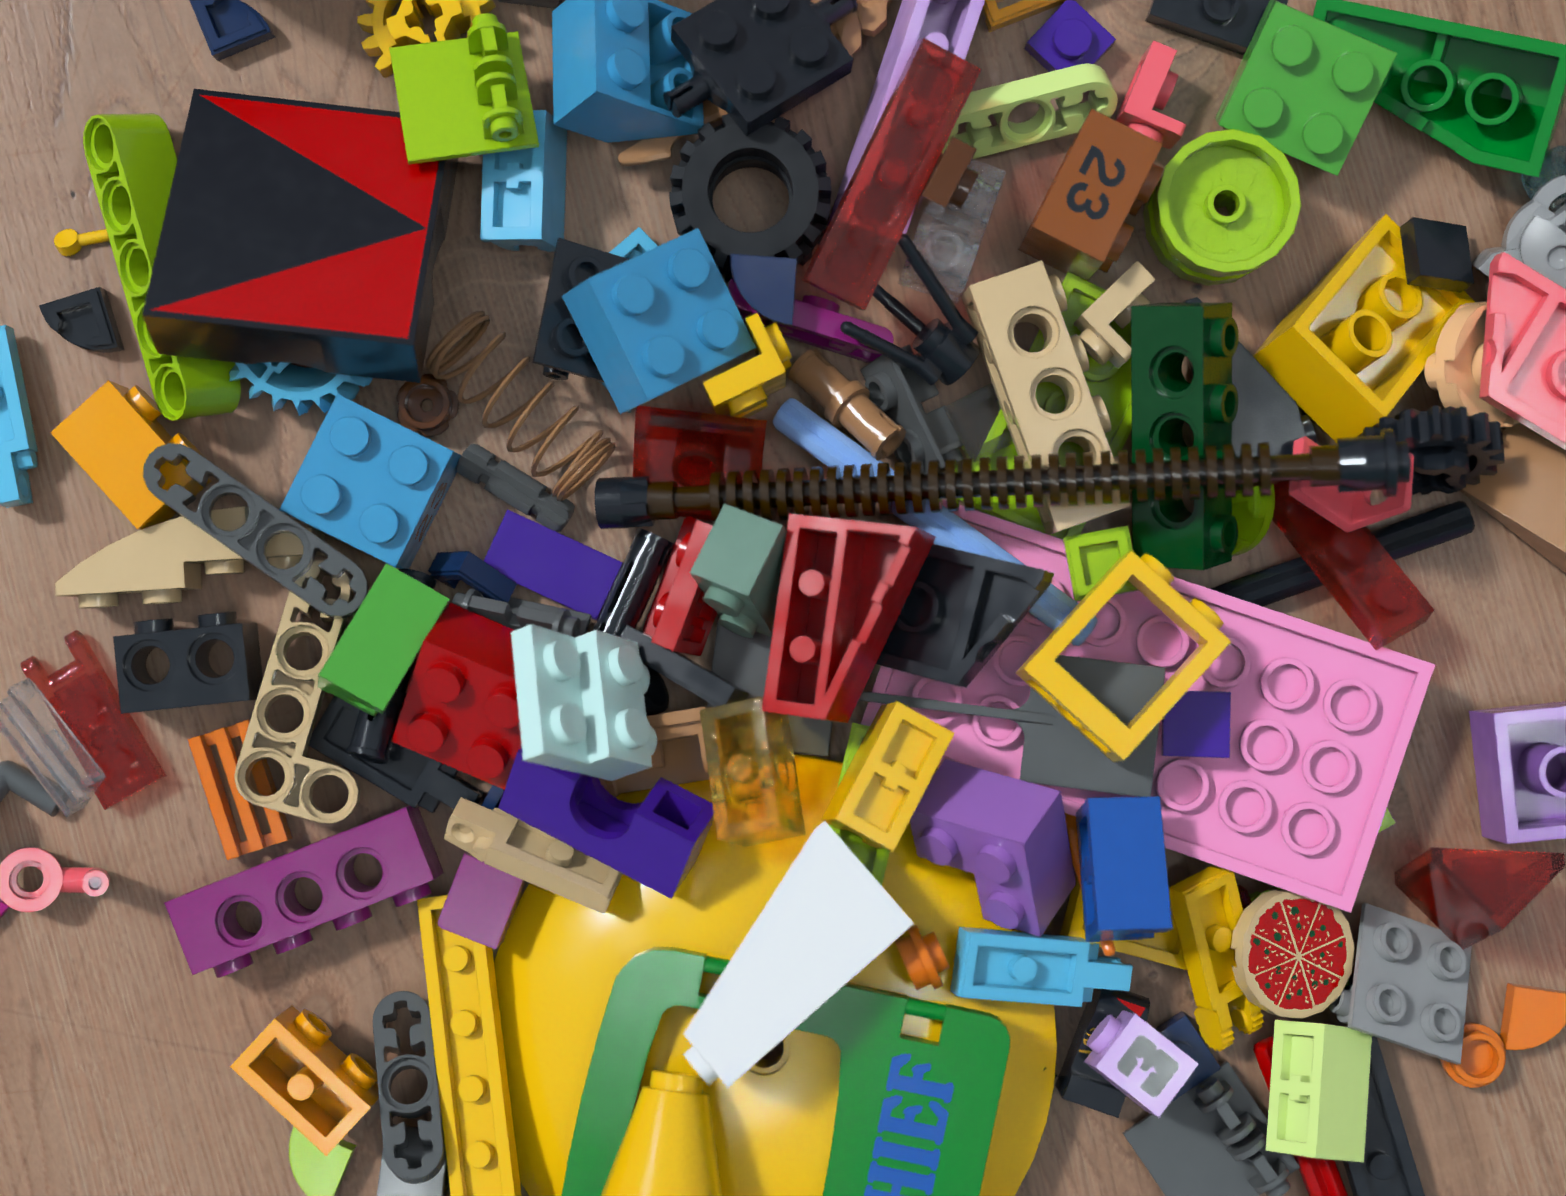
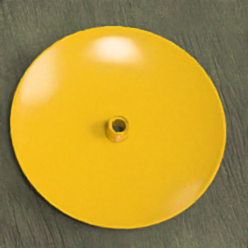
M776 752L734 754L727 756L730 776L678 784V786L715 804L719 808L695 864L672 899L623 874L604 915L530 883L517 905L505 939L499 946L494 967L519 1177L529 1196H562L568 1157L583 1089L612 987L621 968L636 954L653 947H677L706 953L707 956L731 960L814 829L824 822L821 819L837 790L843 762L811 755ZM652 789L622 793L616 798L628 803H641ZM909 821L895 850L889 853L882 887L914 923L912 926L917 924L922 936L935 932L950 966L949 969L939 973L944 986L934 990L932 984L916 990L895 941L848 983L907 995L908 998L932 1003L950 1004L989 1012L998 1016L1005 1023L1010 1035V1050L979 1196H1015L1034 1160L1049 1113L1054 1089L1057 1054L1054 1005L962 998L950 991L959 927L1023 931L1005 929L994 922L983 919L973 873L947 865H937L928 859L918 857ZM909 931L904 932L897 940L910 935ZM703 972L700 992L709 994L721 975ZM673 1006L662 1014L648 1054L636 1103L643 1086H650L652 1070L699 1075L683 1055L693 1046L684 1036V1032L699 1009ZM904 1014L900 1034L938 1042L942 1021ZM794 1029L782 1040L784 1051L780 1056L774 1059L761 1058L730 1087H727L720 1077L710 1086L704 1080L703 1092L708 1093L710 1098L722 1196L823 1195L837 1108L841 1057L840 1048L832 1038Z

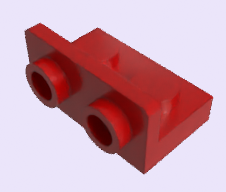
M691 516L683 520L643 627V632L652 637L651 643L674 652L696 656L702 655L717 612L703 601L704 593L690 574V571L713 527L712 524Z

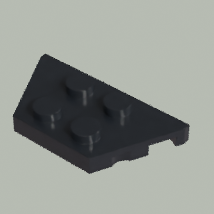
M933 544L876 664L967 688L1050 586L1054 573Z

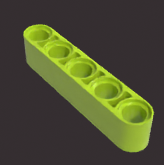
M154 113L97 114L91 116L86 122L83 132L85 156L158 409L165 418L171 421L231 413L237 408L241 397L240 380L230 381L229 372L236 365L235 362L158 354L142 316L177 165V157L165 121Z

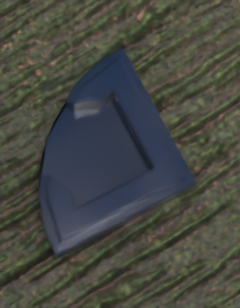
M190 0L210 52L217 61L276 38L272 29L258 11L240 0Z
M731 254L730 267L733 281L747 304L766 319L791 326L793 322L797 259Z
M470 551L438 552L428 570L431 576L453 589L456 588L459 580H462L472 588L477 589L484 598L507 603L517 586L515 582Z

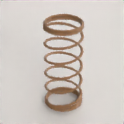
M475 311L456 324L434 347L425 362L426 370H430L431 375H434L435 379H449L469 369L459 386L457 399L461 404L474 403L495 391L483 413L482 425L484 428H496L521 414L508 436L506 443L508 452H521L547 437L533 460L531 466L533 477L548 475L575 458L565 474L552 489V496L557 497V501H563L584 485L608 460L615 450V442H611V438H604L597 443L603 435V430H598L563 459L549 468L537 472L536 469L542 456L564 426L578 412L579 405L573 406L560 419L533 439L513 448L512 442L518 430L536 405L554 387V381H549L536 395L509 415L493 423H488V415L494 404L514 377L530 362V357L523 358L513 370L485 391L471 398L464 399L463 392L476 369L486 356L506 337V332L499 333L483 351L452 372L440 375V373L459 361L487 330L490 324L489 315H485V311ZM468 331H470L449 353H447L459 339H461Z

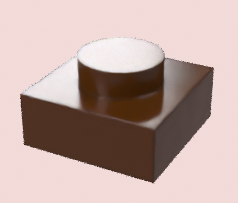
M952 137L921 196L917 209L941 221L949 204L959 209L962 208L980 174L968 168L977 150L976 148Z

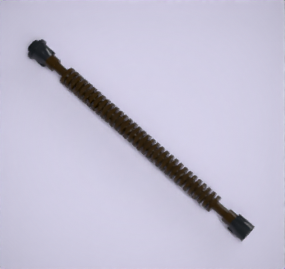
M1382 429L1380 436L1337 438V445L1310 446L1309 453L1270 455L1269 443L1260 442L1257 447V456H1252L1251 443H1241L1240 457H1234L1233 444H1223L1222 458L1216 457L1215 445H1205V459H1199L1198 446H1188V460H1181L1180 447H1170V461H1163V448H1153V462H1146L1145 449H1135L1136 463H1128V450H1118L1117 464H1111L1110 451H1101V464L1094 465L1093 452H1083V465L1077 466L1076 452L1066 453V466L1061 467L1059 465V454L1056 453L1049 454V467L1042 466L1041 454L1031 455V468L1025 467L1024 455L1014 456V469L1008 468L1007 456L997 457V470H992L990 457L980 458L979 471H975L973 458H963L962 472H958L956 459H946L945 473H941L939 460H929L928 474H924L922 461H912L910 475L907 472L906 462H895L894 475H891L889 463H879L877 476H874L871 463L861 465L860 477H858L856 466L852 464L844 466L843 478H841L839 466L834 465L827 467L825 479L822 466L811 467L810 479L808 480L806 468L797 467L794 469L792 481L789 468H779L776 474V482L772 469H762L760 478H758L756 470L744 471L743 482L739 471H729L726 479L723 472H712L709 485L678 487L676 481L650 482L649 476L611 477L597 479L595 486V512L600 529H620L654 526L655 520L678 519L681 512L711 511L712 519L715 523L724 503L759 517L761 508L762 517L774 521L777 509L779 518L781 520H788L789 513L793 514V507L795 514L809 515L811 506L813 516L825 517L826 505H828L830 517L838 518L842 516L843 504H845L847 517H857L859 503L862 505L864 516H874L876 502L879 504L881 515H891L892 502H895L898 514H908L909 501L913 503L915 514L925 513L926 500L930 502L932 513L942 512L943 499L947 500L949 512H958L959 498H964L965 511H975L976 497H981L982 510H992L993 496H998L999 509H1009L1010 496L1015 495L1017 508H1027V495H1033L1034 508L1044 507V494H1050L1051 507L1061 506V493H1067L1068 506H1077L1078 492H1085L1086 505H1095V491H1102L1103 504H1113L1112 490H1120V503H1130V489H1137L1138 502H1147V489L1154 488L1156 502L1165 501V488L1169 487L1172 489V501L1182 500V487L1188 486L1190 500L1200 499V486H1206L1207 499L1218 498V485H1224L1225 498H1235L1236 484H1241L1243 497H1253V483H1259L1260 496H1270L1271 482L1310 480L1311 487L1338 486L1339 492L1382 490L1385 497L1396 496L1399 482H1409L1410 450L1407 441L1396 442L1393 429Z

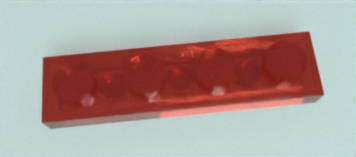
M925 38L917 41L802 281L859 310H866L979 76L980 68Z

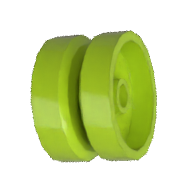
M1236 129L1207 132L1182 146L1164 167L1163 173L1143 210L1146 239L1159 262L1181 279L1207 286L1235 282L1275 257L1293 235L1301 208L1298 177L1284 153L1262 136ZM1214 206L1216 208L1226 206L1229 216L1220 215Z

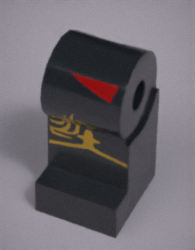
M1093 989L1092 1002H1087L1055 1086L1063 1099L1118 1118L1126 1095L1084 1063L1092 1051L1086 1044L1095 1028L1109 1014L1117 1018L1121 1011L1124 1010L1135 1013L1147 1022L1150 1000L1147 997L1130 991Z

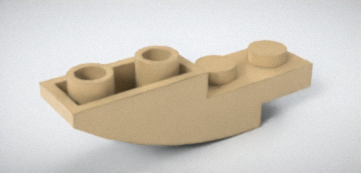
M246 506L211 510V518L214 525L224 531L239 529L246 523L249 516V507ZM178 517L139 530L93 554L55 583L56 596L78 597L79 608L119 606L118 594L142 593L143 604L182 602V590L202 589L201 564H204L205 575L244 573V561L246 560L184 517ZM306 528L325 542V532ZM280 533L274 535L268 541L265 555L272 566L278 569H288L295 566L301 560L303 544L296 535ZM317 551L315 557L326 556L320 551Z

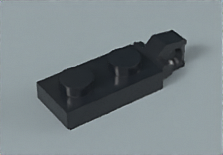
M335 695L311 735L308 746L413 808L422 807L433 813L440 802H443L455 809L461 797L478 804L485 793L457 776L459 770L393 742L390 745L387 764L371 763L349 756V754H346V750L350 746L360 709Z

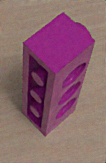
M408 805L183 894L164 904L192 975L213 967L216 977L220 978L253 964L250 952L273 944L276 954H281L312 941L313 937L309 929L332 920L336 931L372 917L369 905L389 897L393 898L396 907L425 897L432 893L428 882L435 880L444 871L419 808H413ZM359 854H370L380 862L383 873L378 886H367L357 879L354 872V862ZM300 877L310 878L320 886L322 902L318 909L305 908L298 902L295 895V886ZM241 901L250 902L259 909L262 916V925L258 933L248 932L239 925L236 918V910Z

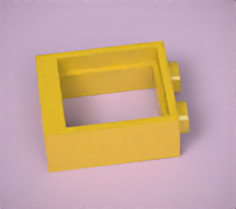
M1132 550L1117 560L1015 672L1112 762L1124 761L1232 642L1219 630L1224 623L1209 606L1196 598H1193L1189 603L1170 586L1174 581V577L1163 564L1146 553L1139 558ZM1128 580L1199 646L1126 726L1065 671L1055 659Z

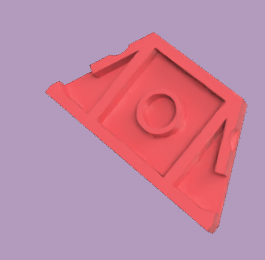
M1506 252L1495 255L1490 263L1479 398L1566 450V289Z

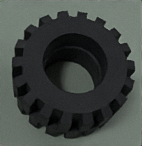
M729 114L722 115L723 124L715 128L709 122L698 129L699 138L693 144L687 140L680 150L681 161L678 166L673 165L670 177L672 190L669 192L670 207L677 233L682 236L699 228L719 272L725 276V281L733 280L730 267L731 254L796 258L797 264L800 263L803 266L812 257L813 249L817 244H821L826 233L832 193L831 178L827 177L826 161L821 151L815 152L812 148V138L803 129L798 134L790 129V121L781 116L777 117L775 122H769L748 136H745ZM748 167L762 168L772 172L785 184L789 194V205L783 218L766 230L752 233L741 232L728 227L717 217L713 207V194L721 180L735 170Z

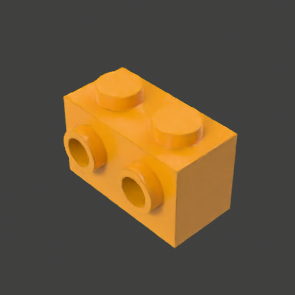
M108 380L50 433L135 528L142 530L168 521L177 513L161 502L147 488L143 478V468L148 455L157 447L168 443L185 445L201 456L203 455L184 435L178 432L172 437L156 420L162 413L159 411L156 402L143 389L134 385L129 390L125 386ZM183 459L176 466L166 461L159 470L166 478L164 485L161 487L166 491L174 484L181 485L194 496L204 489L185 471L190 462Z
M292 1005L274 1018L230 1067L327 1156L379 1099L378 1084L376 1083L377 1072L357 1054L350 1053L346 1056L329 1040L332 1036L331 1030L317 1015L306 1009L300 1013Z

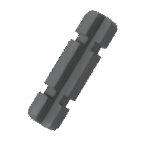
M470 444L465 449L456 466V470L460 475L475 484L483 482L486 484L484 487L486 491L525 515L535 514L537 516L535 521L556 532L564 529L573 515L575 509L573 502L568 499L557 501V497H553L552 493L546 492L547 486L506 461L501 460L498 463L495 461L496 455L480 445Z

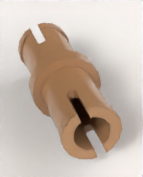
M817 348L813 351L811 349L806 351L795 361L789 372V378L803 388L825 409L824 417L835 428L843 426L871 452V455L877 461L881 458H887L900 446L906 434L905 429L901 425H897L869 399L870 391L859 380L850 381Z

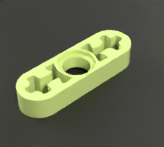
M1086 63L953 96L937 144L941 153L944 154L952 137H955L977 149L973 159L1078 133L1091 109L1111 118L1117 107V94L1105 70L1098 65ZM1090 91L1088 101L1080 103L1083 99V93ZM1054 98H1059V99H1055L1056 104H1057V106H1058V108H1059L1058 110L1055 111V109H1054V107H1053V105H1052V103H1051V100L1054 99ZM1035 102L1040 105L1037 113L1025 122L1013 123L1008 120L1011 111L1022 103ZM991 114L994 115L997 125L989 127L992 126L988 117ZM968 122L966 132L957 134L959 130L958 125Z

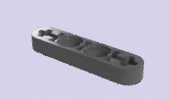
M168 443L157 447L148 455L143 468V478L147 488L161 502L320 613L331 618L340 619L356 614L368 594L369 585L364 572L353 561L193 449L182 444ZM183 459L190 461L185 471L195 482L204 488L207 485L209 476L219 480L218 483L211 486L203 494L196 512L191 511L187 506L197 498L181 485L174 484L168 491L161 488L166 478L159 470L166 461L175 466ZM226 495H237L243 498L249 507V516L246 523L233 531H224L217 528L211 518V510L214 503ZM280 533L296 535L303 544L301 560L295 566L288 569H278L272 566L265 555L268 541L274 535ZM317 551L328 556L318 566L331 577L338 579L344 572L353 576L349 586L356 595L349 603L340 598L332 606L325 603L323 600L326 598L328 591L311 576L308 579L306 588H301L295 583L297 579L310 570Z

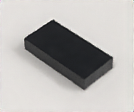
M626 625L620 635L621 638L638 643L639 655L644 665L719 709L733 714L734 712L739 713L749 695L748 692L683 654L651 643L652 637L641 630Z

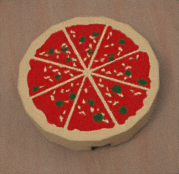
M1274 889L1262 893L1243 910L1233 930L1231 949L1236 950L1235 962L1237 967L1232 966L1235 982L1249 1002L1273 1015L1303 1019L1324 1011L1341 995L1352 973L1355 947L1349 922L1340 909L1284 889Z

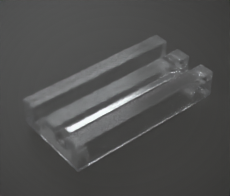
M30 678L10 686L7 691L9 697L4 698L0 703V732L63 814L68 817L85 808L105 779V774Z

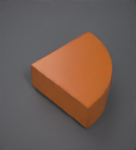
M1507 983L1500 1038L1506 1050H1524L1539 1046L1552 1039L1566 1025V991Z

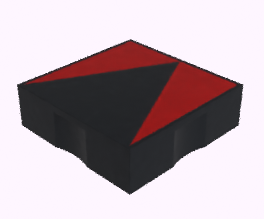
M194 89L142 313L157 353L244 364L266 362L295 363L317 368L327 373L421 383L434 307L433 269L437 254L446 237L458 158L408 165L400 112Z

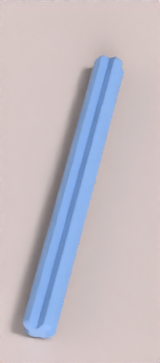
M789 398L785 401L774 416L772 422L775 429L826 466L838 465L841 477H843L845 465L855 464L858 477H860L861 465L871 463L874 476H877L878 464L883 463L881 460L877 461L870 452L795 398ZM890 468L891 475H894V470ZM926 500L925 513L915 514L913 503L909 501L908 514H898L896 504L892 502V514L909 526L918 527L936 536L935 545L1025 565L953 512H949L943 505L942 512L932 513L930 502ZM1050 584L1028 612L1052 630H1055L1078 603ZM1096 616L1091 619L1070 643L1079 646L1086 640L1097 624Z

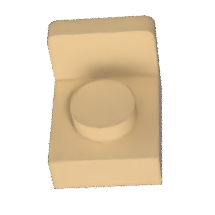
M1138 260L1073 323L1082 332L1079 337L1086 352L1101 365L1110 361L1116 368H1120L1131 358V347L1109 324L1114 320L1123 329L1131 321V306L1150 303L1142 292L1155 278Z

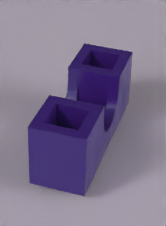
M521 747L516 754L498 808L672 899L695 864L719 807L660 777L643 802H624L612 796L602 786L597 777L523 761Z

